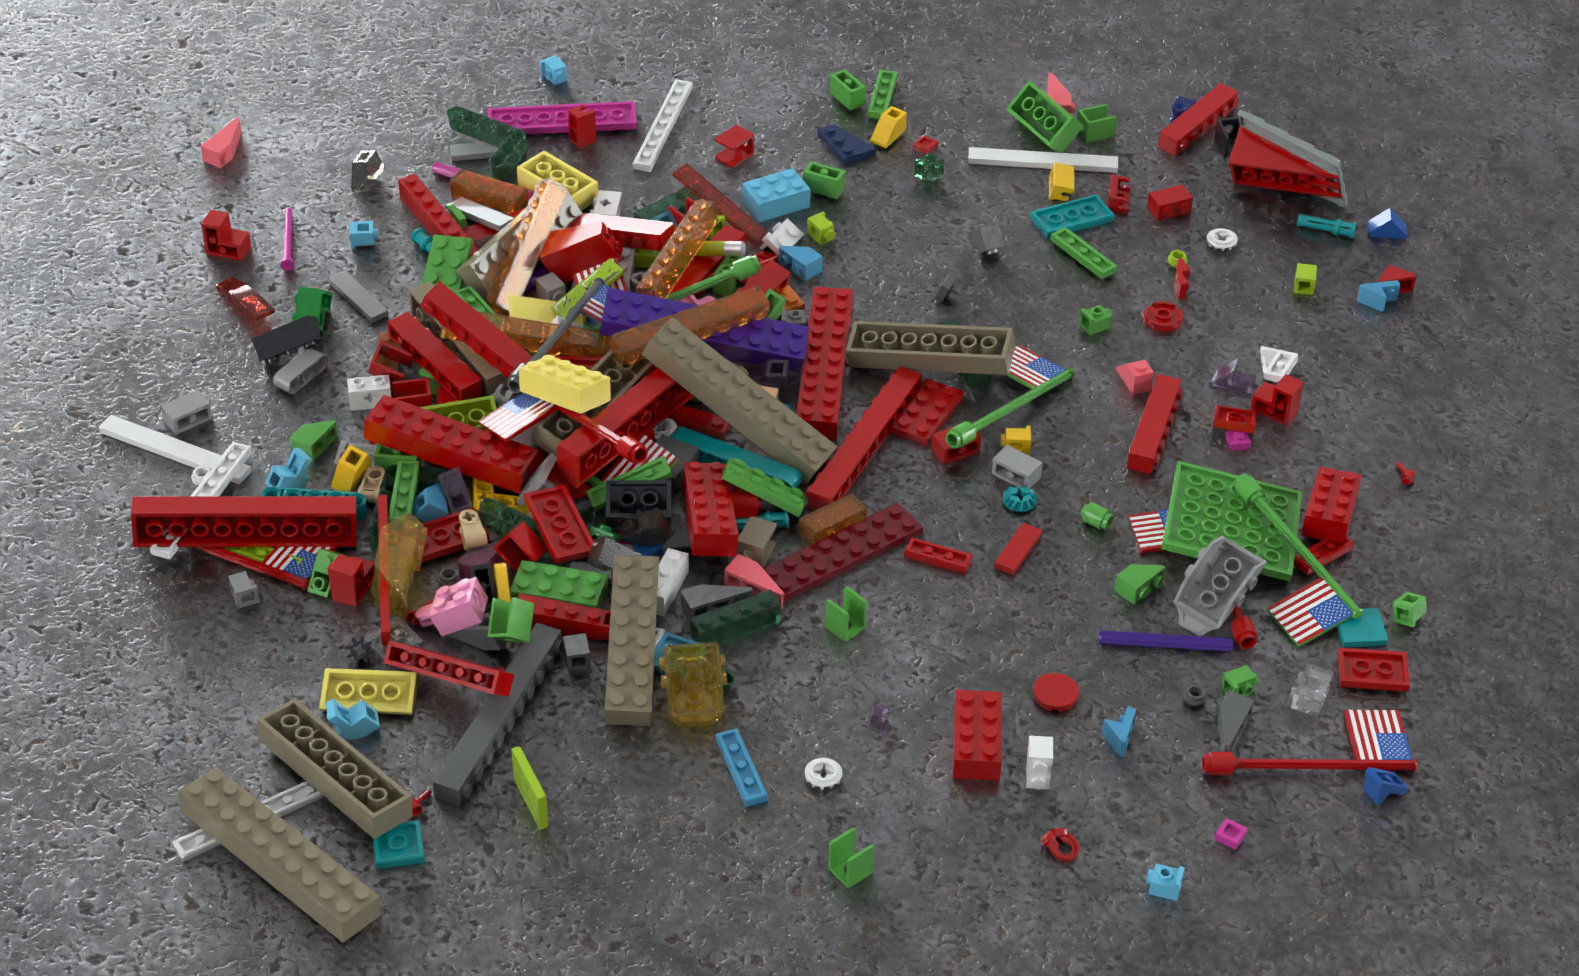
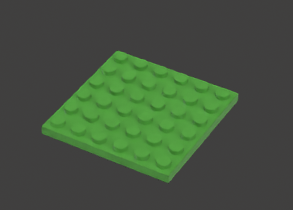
M1178 461L1161 549L1197 558L1203 547L1207 548L1210 542L1223 535L1267 561L1259 574L1290 581L1293 572L1295 549L1257 505H1248L1236 492L1234 481L1238 476ZM1256 480L1265 491L1263 499L1297 536L1303 492Z

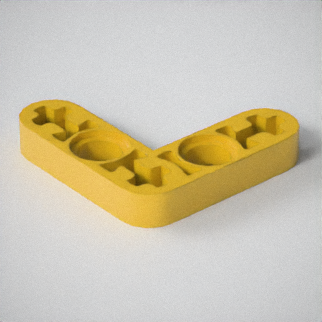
M473 478V508L475 510L494 514H514L515 516L527 517L530 513L526 504L522 507L516 503L519 496L494 494L493 484Z
M506 563L493 564L498 599L511 602Z

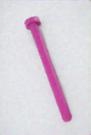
M286 208L284 213V251L280 267L285 271H290L294 268V260L291 258L292 209Z

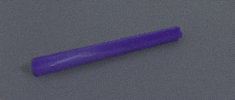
M1107 630L1099 632V643L1226 652L1233 650V639Z

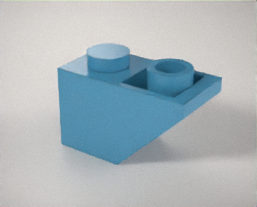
M798 246L779 247V263L802 280L806 281L822 272L823 256L812 248Z
M437 483L424 489L415 498L413 511L416 518L428 522L447 516L448 509L443 484Z

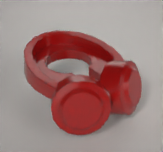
M1064 827L1054 828L1042 838L1041 844L1044 847H1048L1053 856L1061 861H1073L1079 853L1077 840ZM1056 837H1059L1063 843H1067L1071 847L1070 854L1064 855L1059 851V843L1056 841Z

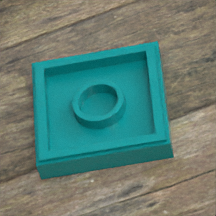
M1378 608L1363 609L1364 612L1360 618H1350L1337 626L1343 648L1387 646L1388 637Z
M420 820L403 822L373 839L376 869L425 863Z

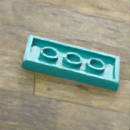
M1098 194L1034 210L1029 214L1030 219L1046 239L1051 238L1052 233L1064 227L1071 232L1115 221V215Z

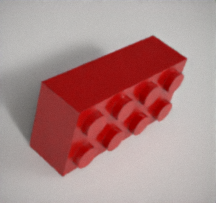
M1319 467L1304 517L1302 536L1345 544L1359 495L1362 475L1334 470L1329 467Z
M955 690L953 778L1000 781L1002 763V692Z

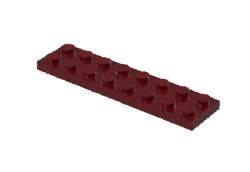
M897 502L763 569L784 592L783 602L910 540L911 537L914 538L922 534L923 526Z

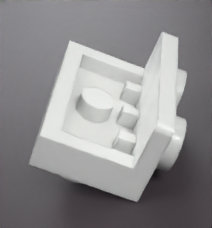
M787 218L782 224L778 222L772 228L773 234L768 232L762 239L764 243L760 249L763 250L768 246L779 255V247L794 246L804 233Z

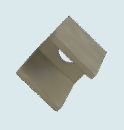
M753 516L750 517L738 537L736 556L740 554L750 558L763 568L776 546V541L770 540V537L775 531L777 524Z

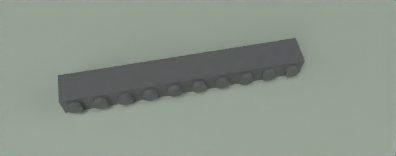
M536 623L530 632L529 642L523 643L505 671L515 674L509 697L495 694L489 695L433 781L435 798L461 806L464 799L470 796L472 787L476 781L481 779L485 766L491 763L494 752L502 746L506 733L512 730L514 721L517 716L522 714L527 700L532 699L534 689L538 684L542 683L544 674L547 669L552 667L557 653H561L564 646L561 630Z

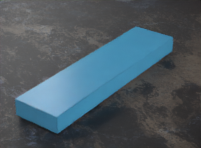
M738 728L715 734V740L745 807L767 802V792Z

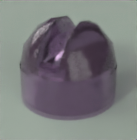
M876 703L871 720L878 723L885 722L887 718L883 717V713L889 714L888 708Z

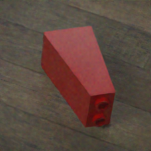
M603 221L543 233L540 260L550 273L553 272L566 284L574 280L573 275L604 263L610 258L617 257L620 262L623 246L614 238L612 230Z

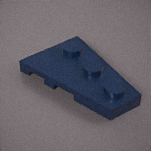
M835 124L817 129V135L843 164L876 155L877 148Z

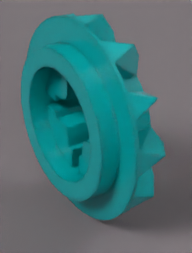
M1017 484L1015 488L1009 486L1008 490L1004 491L1003 503L1014 511H1028L1036 505L1037 495L1034 494L1033 489H1027V486L1019 487Z

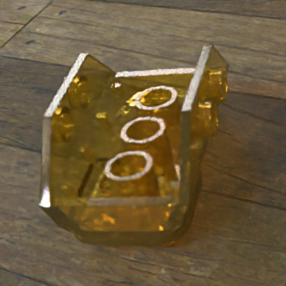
M409 513L381 527L374 562L375 572L370 592L380 604L381 573L390 585V615L398 614L403 619L407 617V593L413 582L415 571H420L427 534V528L423 527L424 523H421L415 516Z
M712 642L663 645L664 657H660V671H665V675H661L662 689H666L669 718L680 727L713 725L724 714L723 686L727 685L726 672L721 670V668H725V656L720 654L719 644Z

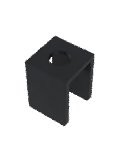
M1238 117L1217 119L1214 139L1223 157H1227L1229 139L1237 137L1240 128ZM1226 125L1233 126L1232 130L1229 132H1226L1224 127Z

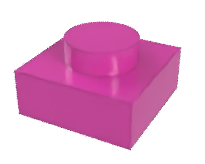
M1226 430L1225 438L1230 451L1250 449L1251 441L1248 432Z
M1226 818L1215 833L1214 840L1236 850L1246 836L1248 828Z

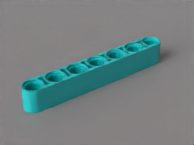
M677 427L669 436L698 447L700 463L719 462L727 464L729 458H737L744 461L746 466L752 469L758 468L762 470L766 476L772 479L778 478L782 480L784 485L790 488H797L803 481L801 472L793 467L685 427Z

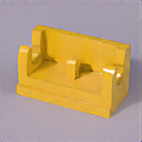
M1054 162L1049 175V200L1068 201V196H1063L1061 193L1074 192V166Z

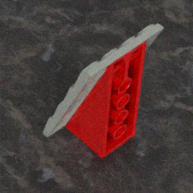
M1239 109L1240 128L1228 162L1233 184L1320 195L1346 209L1348 204L1347 194L1345 193L1341 162L1338 158L1315 149V146L1290 136L1285 130L1265 123V119Z

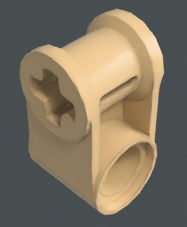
M372 466L366 470L357 493L365 495L367 503H375L378 506L379 495H384L387 487L384 469L380 466Z
M471 509L462 511L459 514V522L461 524L460 535L465 551L487 547L486 532L482 527L478 513Z

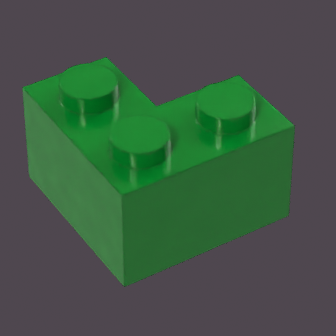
M299 287L295 293V303L297 305L296 311L292 315V322L305 316H316L319 331H323L325 312H331L333 293L323 289Z

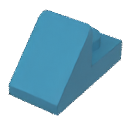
M1398 280L1360 284L1357 300L1364 305L1384 312L1387 301H1396L1398 299L1400 283Z
M1127 707L1125 715H1120L1118 722L1108 719L1103 720L1102 735L1120 757L1125 755L1134 726L1136 708Z

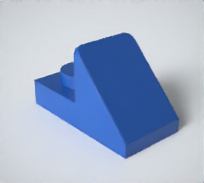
M1368 767L1366 770L1364 790L1378 806L1389 794L1404 795L1409 789L1395 772Z

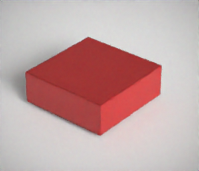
M925 135L913 143L914 150L927 156L939 146L938 141Z

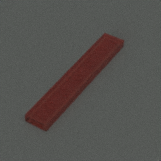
M688 163L674 171V178L719 216H725V221L734 229L745 232V238L754 246L761 242L768 233V231Z

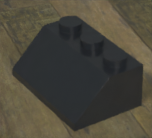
M305 316L252 338L251 340L260 362L267 361L270 364L278 361V356L286 354V356L297 353V348L302 346L309 348L316 345L315 341L321 339L318 319L316 316Z
M606 480V526L611 527V531H622L630 528L632 531H671V480Z

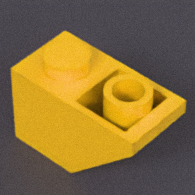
M893 106L889 107L880 116L870 142L887 148L906 131L907 112Z
M350 444L338 461L331 488L336 491L353 492L365 475L366 470L372 464L369 455Z

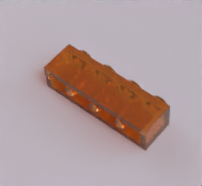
M460 169L450 180L452 197H464L497 211L509 214L524 209L529 204L527 188L464 169Z

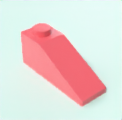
M1048 73L1047 94L1070 114L1074 113L1075 102L1071 101V94L1053 73Z
M235 118L201 145L204 162L222 168L233 159L242 134L239 118Z
M738 554L724 570V585L751 587L754 599L782 610L784 592L756 561Z

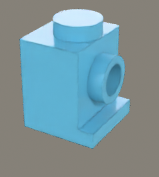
M556 55L540 61L542 77H546L554 85L567 81V66Z
M373 221L350 222L351 249H355V246L375 245V240H378V228H374Z
M1155 864L1154 870L1149 869L1146 883L1150 884L1149 894L1178 901L1185 867L1180 866L1177 869Z

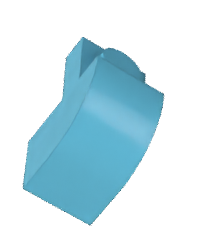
M293 448L286 466L272 465L265 484L268 487L302 489L310 480L306 472L312 459L301 448Z
M334 699L326 703L327 719L335 726V732L343 739L363 738L380 728L377 710L363 700L349 709Z

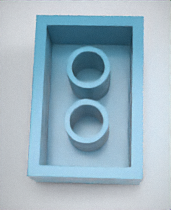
M793 168L742 183V202L758 222H763L809 208L810 188Z

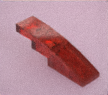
M234 277L216 284L217 291L226 295L229 303L238 306L240 313L260 320L275 313L274 308L262 296Z

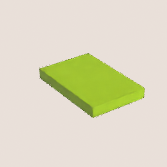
M521 747L512 748L514 781L540 830L547 828L546 795Z

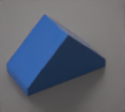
M1391 208L1367 222L1368 236L1407 239L1406 224Z

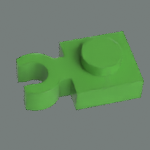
M454 203L446 205L448 213L461 229L466 228V217L461 210L456 208Z

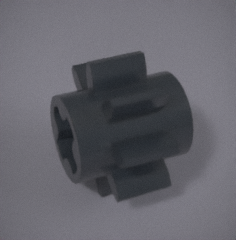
M361 636L360 641H357L354 637L351 638L353 645L345 647L351 653L347 658L352 656L356 658L355 664H358L362 658L365 662H368L369 660L366 655L374 654L373 650H369V646L373 642L366 643L364 636ZM360 644H362V648L365 649L366 652L361 653V655L359 656L357 655L358 651L354 650V647H357Z

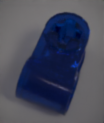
M1178 95L1172 104L1171 109L1173 112L1169 122L1172 123L1193 106L1196 100Z

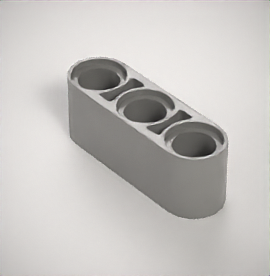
M309 347L275 374L273 384L290 394H294L327 367L329 358L327 355Z

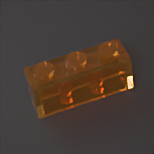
M851 493L799 518V534L811 545L866 518L867 507Z

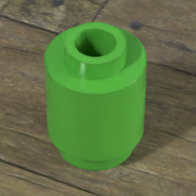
M1093 502L1085 504L1080 513L1083 522L1100 530H1108L1114 519V515L1111 514L1110 510Z

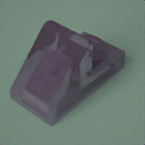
M1238 359L1216 369L1211 385L1251 394L1256 376L1237 371Z
M457 467L438 475L452 514L473 507L472 492L467 488L460 468Z

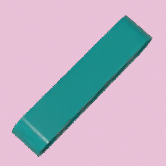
M267 487L261 492V496H356V522L362 521L368 516L366 497L362 493L286 487Z

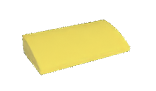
M325 668L319 710L327 711L326 703L331 699L336 700L347 709L363 700L376 709L377 713L412 715L419 681L417 672Z

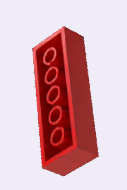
M683 462L681 487L692 556L736 557L738 530L729 482L722 479L726 464L719 462Z

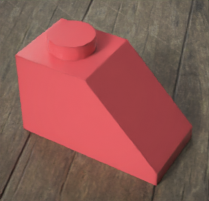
M1146 360L1116 366V371L1132 395L1152 390L1154 372Z

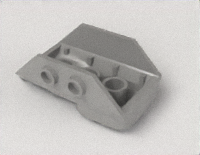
M1223 535L1210 542L1207 548L1203 547L1200 550L1196 563L1194 565L1190 564L1185 572L1186 577L1173 601L1178 608V624L1196 636H1203L1209 631L1219 629L1235 606L1239 607L1242 604L1246 591L1253 589L1257 582L1256 577L1267 563L1264 559Z

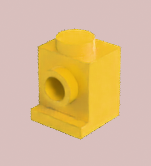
M1026 426V428H1005V434H1001L1000 445L1004 447L1009 445L1030 455L1031 426Z

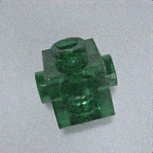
M932 153L926 154L925 157L916 158L914 177L927 182H935L936 179L944 177V159Z

